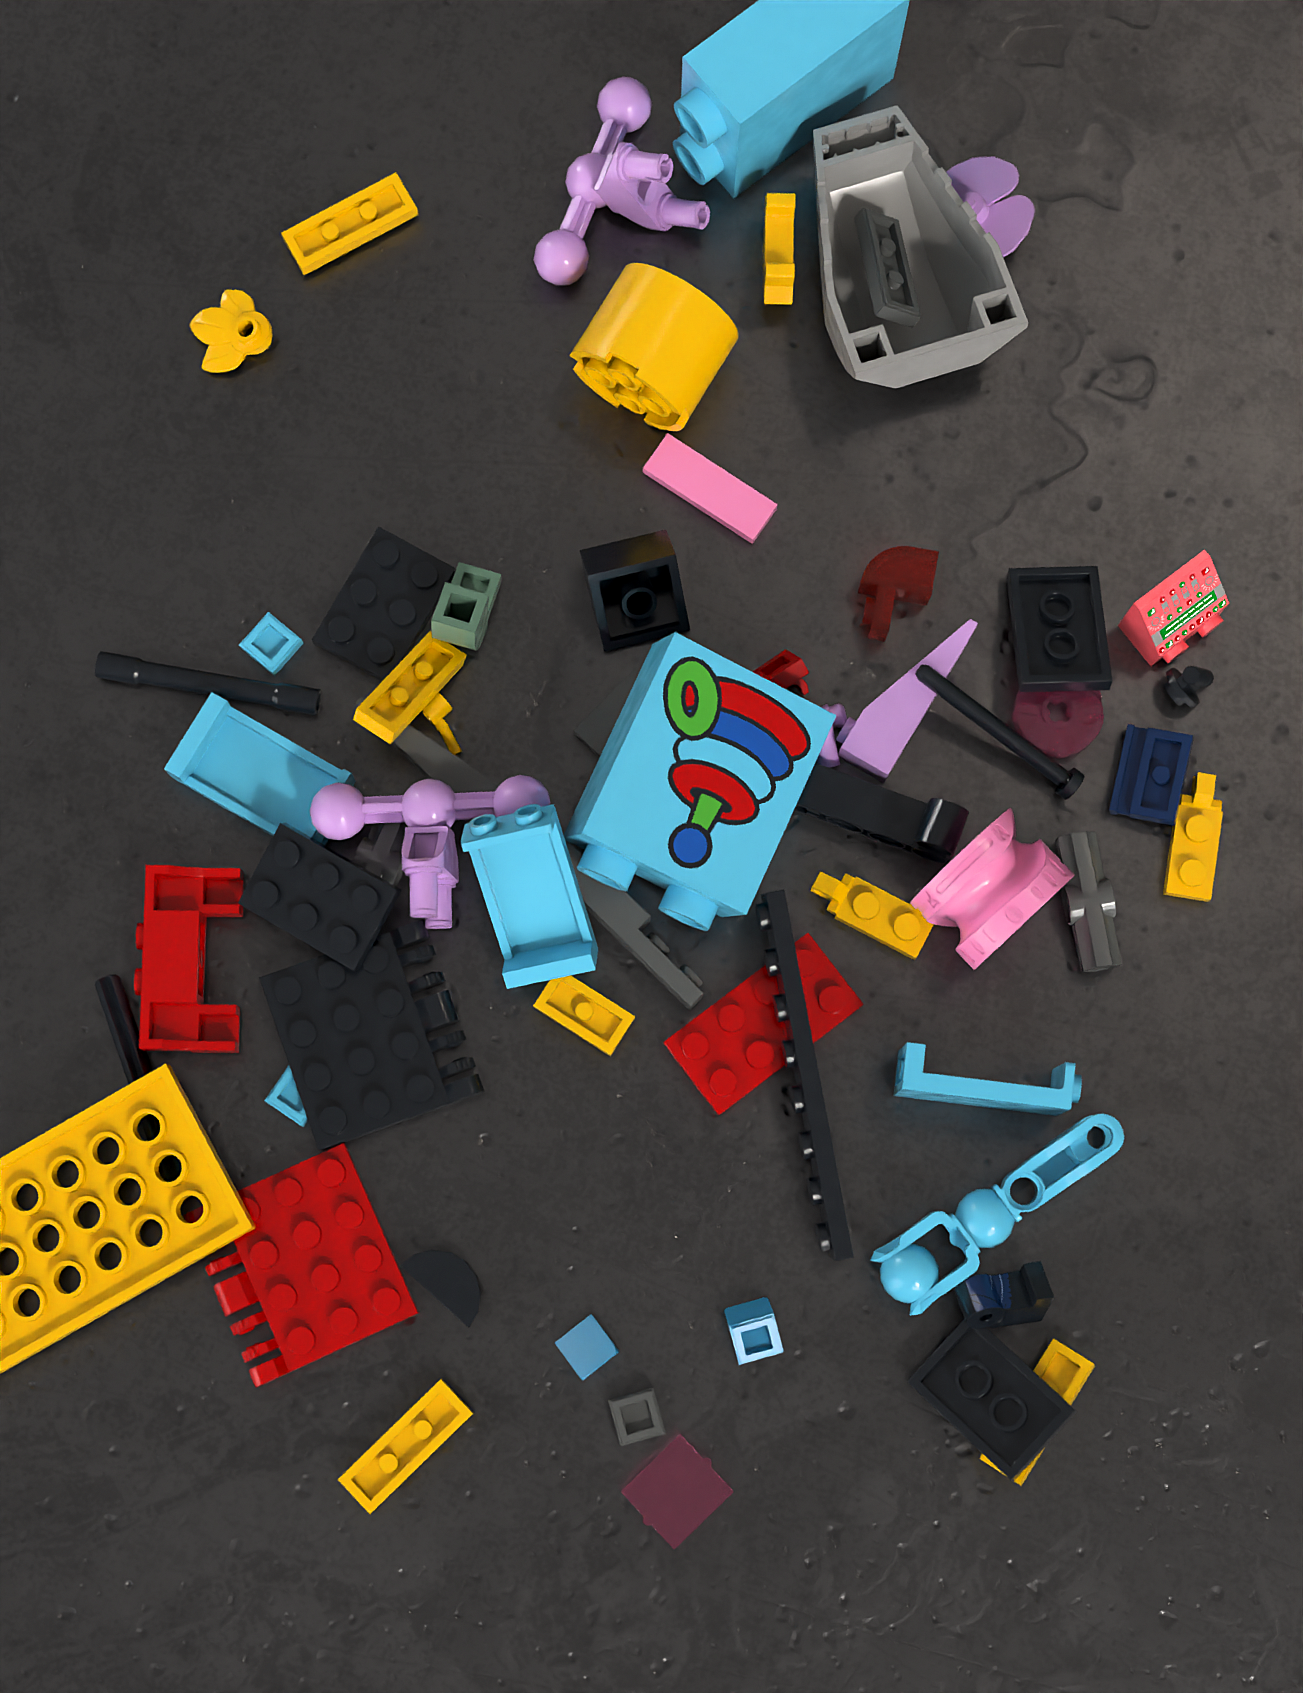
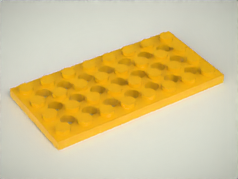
M164 1064L0 1158V1253L6 1248H11L17 1253L19 1258L18 1267L12 1274L6 1275L0 1271V1374L256 1228L171 1065ZM152 1114L159 1120L160 1131L155 1139L145 1141L138 1134V1124L144 1116ZM111 1137L117 1141L120 1152L118 1158L113 1163L106 1165L99 1159L97 1149L104 1139ZM169 1155L176 1156L182 1165L180 1176L172 1182L165 1181L159 1173L161 1161ZM70 1160L77 1165L79 1177L73 1186L66 1188L59 1183L57 1171L62 1163ZM133 1178L141 1187V1195L136 1203L128 1206L119 1197V1187L126 1179ZM25 1184L33 1185L38 1192L37 1204L28 1211L23 1210L17 1202V1193ZM189 1196H196L203 1204V1214L195 1223L185 1221L180 1211L182 1202ZM88 1201L94 1202L100 1210L98 1223L90 1229L82 1226L78 1219L79 1209ZM149 1219L158 1221L163 1230L161 1240L152 1247L144 1244L140 1237V1229ZM48 1224L54 1226L60 1236L57 1247L50 1252L44 1251L38 1243L40 1230ZM109 1242L115 1243L122 1253L120 1264L112 1270L106 1269L101 1264L99 1258L102 1247ZM69 1265L75 1267L81 1275V1283L78 1289L72 1293L65 1292L59 1284L61 1271ZM27 1289L34 1290L40 1298V1307L32 1316L23 1314L18 1305L20 1295Z

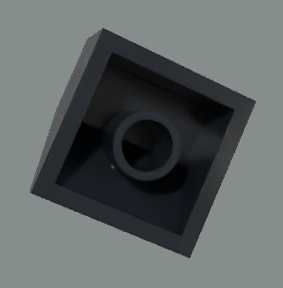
M666 529L579 550L604 652L666 637L674 632L690 631L677 558Z

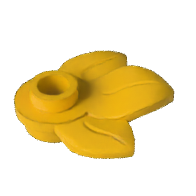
M225 290L221 297L220 307L203 309L190 322L193 334L203 343L209 345L203 358L202 369L212 373L228 372L236 369L246 355L264 352L272 341V327L269 320L263 314L256 311L253 299L240 290ZM251 327H254L252 333L245 337L246 332Z

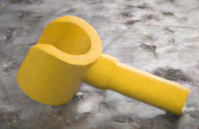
M438 692L423 709V714L440 732L450 753L456 755L462 752L449 725L443 719L453 708Z

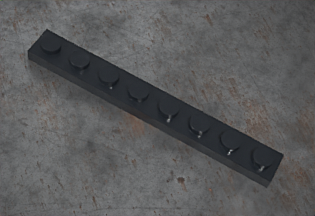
M785 890L766 892L761 894L762 903L755 905L756 916L760 931H768L771 948L764 950L765 964L769 977L776 976L779 994L773 995L774 1012L778 1023L785 1022L788 1040L781 1041L782 1054L786 1068L793 1067L796 1086H790V1097L794 1113H802L805 1131L798 1133L799 1145L803 1159L811 1160L814 1177L807 1178V1187L811 1204L813 1206L819 1205L822 1223L815 1225L817 1240L821 1252L828 1250L829 1257L834 1261L854 1258Z

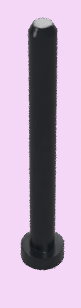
M922 664L917 669L915 675L921 683L1057 785L1055 792L1063 799L1070 798L1080 787L1085 775L1078 769L1066 770L929 665Z

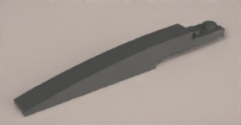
M360 697L354 702L356 708L365 700L364 698ZM409 725L391 743L426 779L441 780L449 785L454 793L496 791L498 788L497 785ZM565 840L586 910L691 1011L703 998L704 993L699 989L703 981L687 965L683 964L680 968L675 966L666 957L670 949L654 933L650 932L647 936L642 933L651 923V916L625 891L605 885L577 869L583 854Z

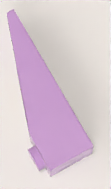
M969 619L863 709L857 721L849 717L836 738V741L842 743L838 753L839 758L884 783L937 695L917 679L915 675L917 669L922 664L929 665L947 678L978 623Z

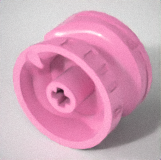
M1011 808L1005 811L969 843L910 902L915 909L922 913L921 915L927 922L940 926L959 927L960 942L955 950L973 970L984 962L1075 876L1041 839L1032 844L1020 843L1015 840V820Z

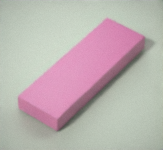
M668 433L643 467L644 474L751 544L754 543L777 510L778 504Z

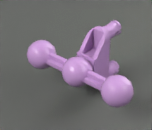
M631 77L613 79L600 91L597 109L603 126L592 152L577 157L568 168L565 183L572 201L560 230H554L545 234L536 245L534 262L537 271L544 280L556 286L569 285L576 282L587 270L589 253L582 239L595 208L608 205L613 212L619 213L643 227L659 231H667L673 226L703 230L709 222L710 209L708 205H705V202L678 199L665 184L670 180L673 172V162L671 158H668L667 154L639 151L632 143L623 142L626 133L640 129L647 121L652 106L648 89L641 82Z
M525 775L509 777L498 786L496 791L454 793L452 788L441 780L425 779L414 783L404 795L364 797L357 788L350 784L338 782L324 786L317 792L311 803L310 816L312 824L318 833L333 840L351 838L362 829L364 824L405 822L408 828H405V837L402 845V871L410 877V916L425 918V927L427 929L452 928V888L456 887V883L459 882L455 833L450 829L455 820H472L485 814H493L495 817L512 814L517 809L530 804H538L540 807L550 805L548 791L540 781Z

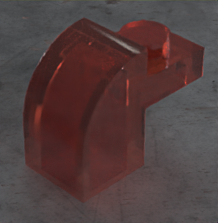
M898 546L879 553L870 561L864 570L857 592L859 594L875 596L874 598L866 597L862 624L870 625L867 639L885 642L890 628L894 600L921 605L928 604L932 595L939 551L911 546Z

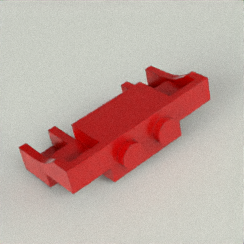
M146 865L144 922H138L136 926L137 950H143L142 968H136L134 974L135 995L141 996L139 1049L143 1051L239 1053L240 1007L237 1005L204 1004L207 917H243V906L238 904L244 892V872L241 868Z

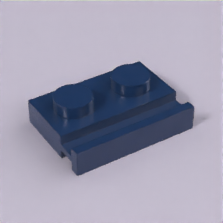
M1128 724L1110 803V814L1128 815L1131 818L1175 826L1193 744V735L1149 727L1148 729L1139 728Z

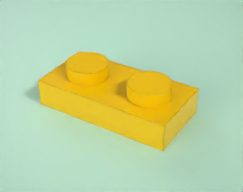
M571 975L549 980L533 1005L535 1009L610 1057L635 1019L634 1015Z

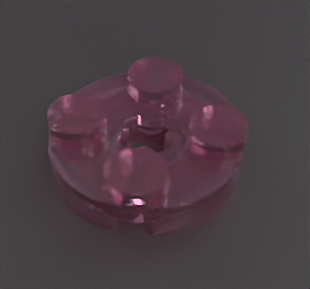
M1018 691L1014 700L1012 722L1021 736L1046 755L1063 759L1084 750L1099 734L1104 721L1101 703L1102 696L1100 691L1020 693ZM1062 701L1068 706L1065 713L1070 719L1066 722L1060 719L1054 722L1049 718L1051 712L1047 705L1052 703L1057 706Z

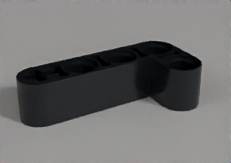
M817 763L814 764L794 809L799 813L934 862L945 864L949 863L955 854L969 815L967 809L953 802L931 798L928 803Z

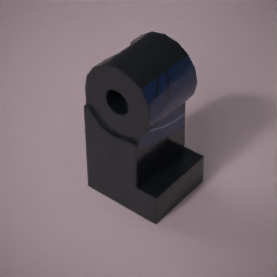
M1041 1261L1023 1264L1020 1271L997 1275H974L963 1280L955 1288V1294L968 1327L974 1329L998 1328L1040 1322L1054 1299Z

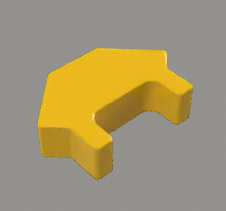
M767 193L765 195L763 232L764 304L792 305L795 278V193Z

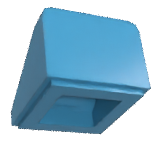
M767 1297L728 1307L724 1310L739 1365L784 1352L774 1312Z
M592 1314L555 1342L582 1381L620 1352Z

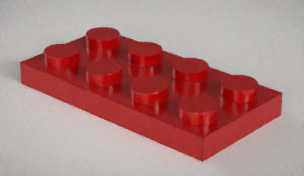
M807 933L795 942V949L814 1044L859 1010L864 1004L811 935ZM766 965L663 1042L718 1116L785 1066L781 1041L788 1040L785 1022L778 1023L775 1016L773 995L779 994L776 976L769 977Z

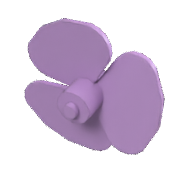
M996 157L971 158L951 167L946 173L952 180V187L963 202L967 201L977 214L976 220L986 234L990 232L999 245L1003 257L1013 252L1029 233L1035 214V207L1029 198L1022 195L1011 196L998 203L995 202L1010 194L1016 188L1019 181L1017 168L1012 163Z

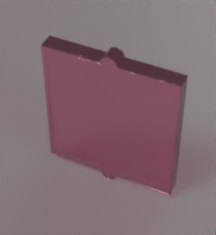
M680 1434L621 1493L644 1516V1525H652L675 1550L734 1491L713 1470L711 1459H703Z

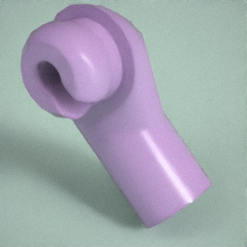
M839 703L829 707L828 704H825L821 707L837 715L817 758V764L828 768L840 765L833 728L843 727L847 717L844 706Z

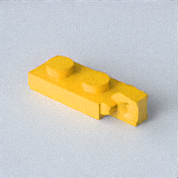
M1197 772V775L1193 776L1190 795L1182 794L1176 824L1175 826L1172 825L1163 895L1205 902L1211 900L1223 816L1221 811L1222 801L1213 799L1216 775Z
M820 871L810 890L830 901L826 910L835 915L834 919L914 960L917 958L934 925L927 922L921 915L922 913L911 904L857 876L854 878L845 873L840 881Z

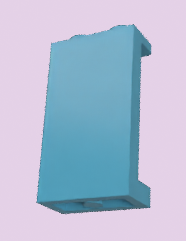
M213 692L207 698L164 768L173 779L274 836L280 823H287L323 845H326L329 839L318 833L312 824L310 807L313 797L324 786L338 782L353 786L356 782L351 772L346 769L340 770L234 709L227 700Z
M530 804L517 809L512 814L495 817L493 814H485L465 824L460 843L463 851H469L504 957L502 975L507 989L596 970L597 942L554 804L540 807L538 804Z
M907 1042L898 1050L893 1096L1058 1116L1071 1110L1072 1102L1078 1103L1080 1099L1082 1078L1081 1075L1075 1074V1063L1065 1062L1052 1069L1050 1088L923 1073L925 1044Z

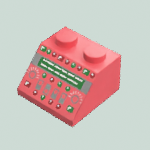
M1205 549L1137 600L1118 625L1151 667L1162 658L1169 664L1189 648L1185 643L1188 638L1196 632L1203 638L1224 621L1220 614L1227 607L1229 601L1212 559Z

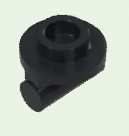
M1195 666L1186 667L1182 674L1177 669L1171 668L1166 672L1168 682L1164 686L1170 697L1179 706L1186 703L1189 707L1194 708L1199 704V698L1195 691L1201 687L1211 685L1214 676L1210 670Z

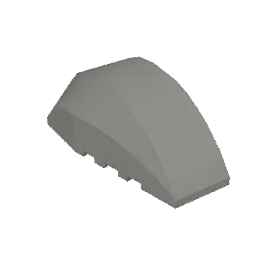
M898 105L813 130L824 321L839 359L845 370L854 379L896 389L979 364L1027 328V317L998 243L990 232L986 234L978 223L975 211L967 201L963 202L951 185V178L943 167L939 168L928 153L929 148ZM862 208L899 220L921 319L913 328L875 316L854 217Z

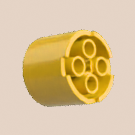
M630 263L621 272L569 356L577 360V364L573 368L575 373L586 385L616 408L622 404L635 413L646 414L644 421L653 427L667 431H680L687 423L737 342L739 334L730 317L712 299L688 282L665 270L648 264Z

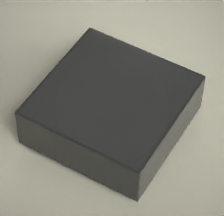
M653 1387L608 1400L620 1446L666 1434Z

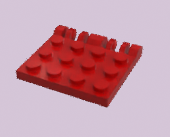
M345 1143L237 1191L256 1228L234 1240L238 1252L211 1261L205 1269L210 1277L243 1263L246 1269L245 1272L213 1286L225 1317L258 1302L261 1304L263 1311L230 1326L233 1336L248 1333L254 1330L256 1326L267 1321L275 1338L251 1345L241 1353L244 1362H249L278 1348L281 1351L282 1355L248 1370L255 1388L419 1313ZM203 1206L183 1215L184 1220L188 1223L197 1222L203 1214Z

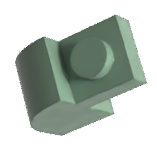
M459 562L451 584L447 582L444 584L432 617V638L477 651L488 628V618L501 584V574Z

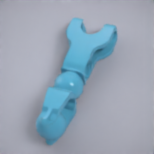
M1095 1114L1080 1119L1011 1171L1002 1180L1000 1187L994 1184L990 1189L972 1191L966 1194L959 1202L955 1215L953 1213L947 1215L943 1211H932L899 1235V1237L876 1249L870 1261L882 1263L880 1267V1280L885 1291L895 1300L911 1303L909 1315L922 1314L937 1298L947 1293L978 1270L980 1261L977 1254L981 1252L979 1248H993L1003 1243L1010 1236L1014 1223L1022 1219L1019 1213L1037 1209L1117 1153L1124 1142V1133L1120 1123L1108 1114ZM1093 1126L1100 1129L1104 1137L1102 1145L1097 1149L1089 1145L1087 1140L1088 1131ZM1020 1177L1029 1179L1035 1188L1033 1199L1024 1205L1017 1204L1010 1195L1011 1184ZM938 1224H942L947 1229L951 1244L959 1247L966 1257L964 1262L940 1280L939 1266L934 1256L926 1248L912 1244Z

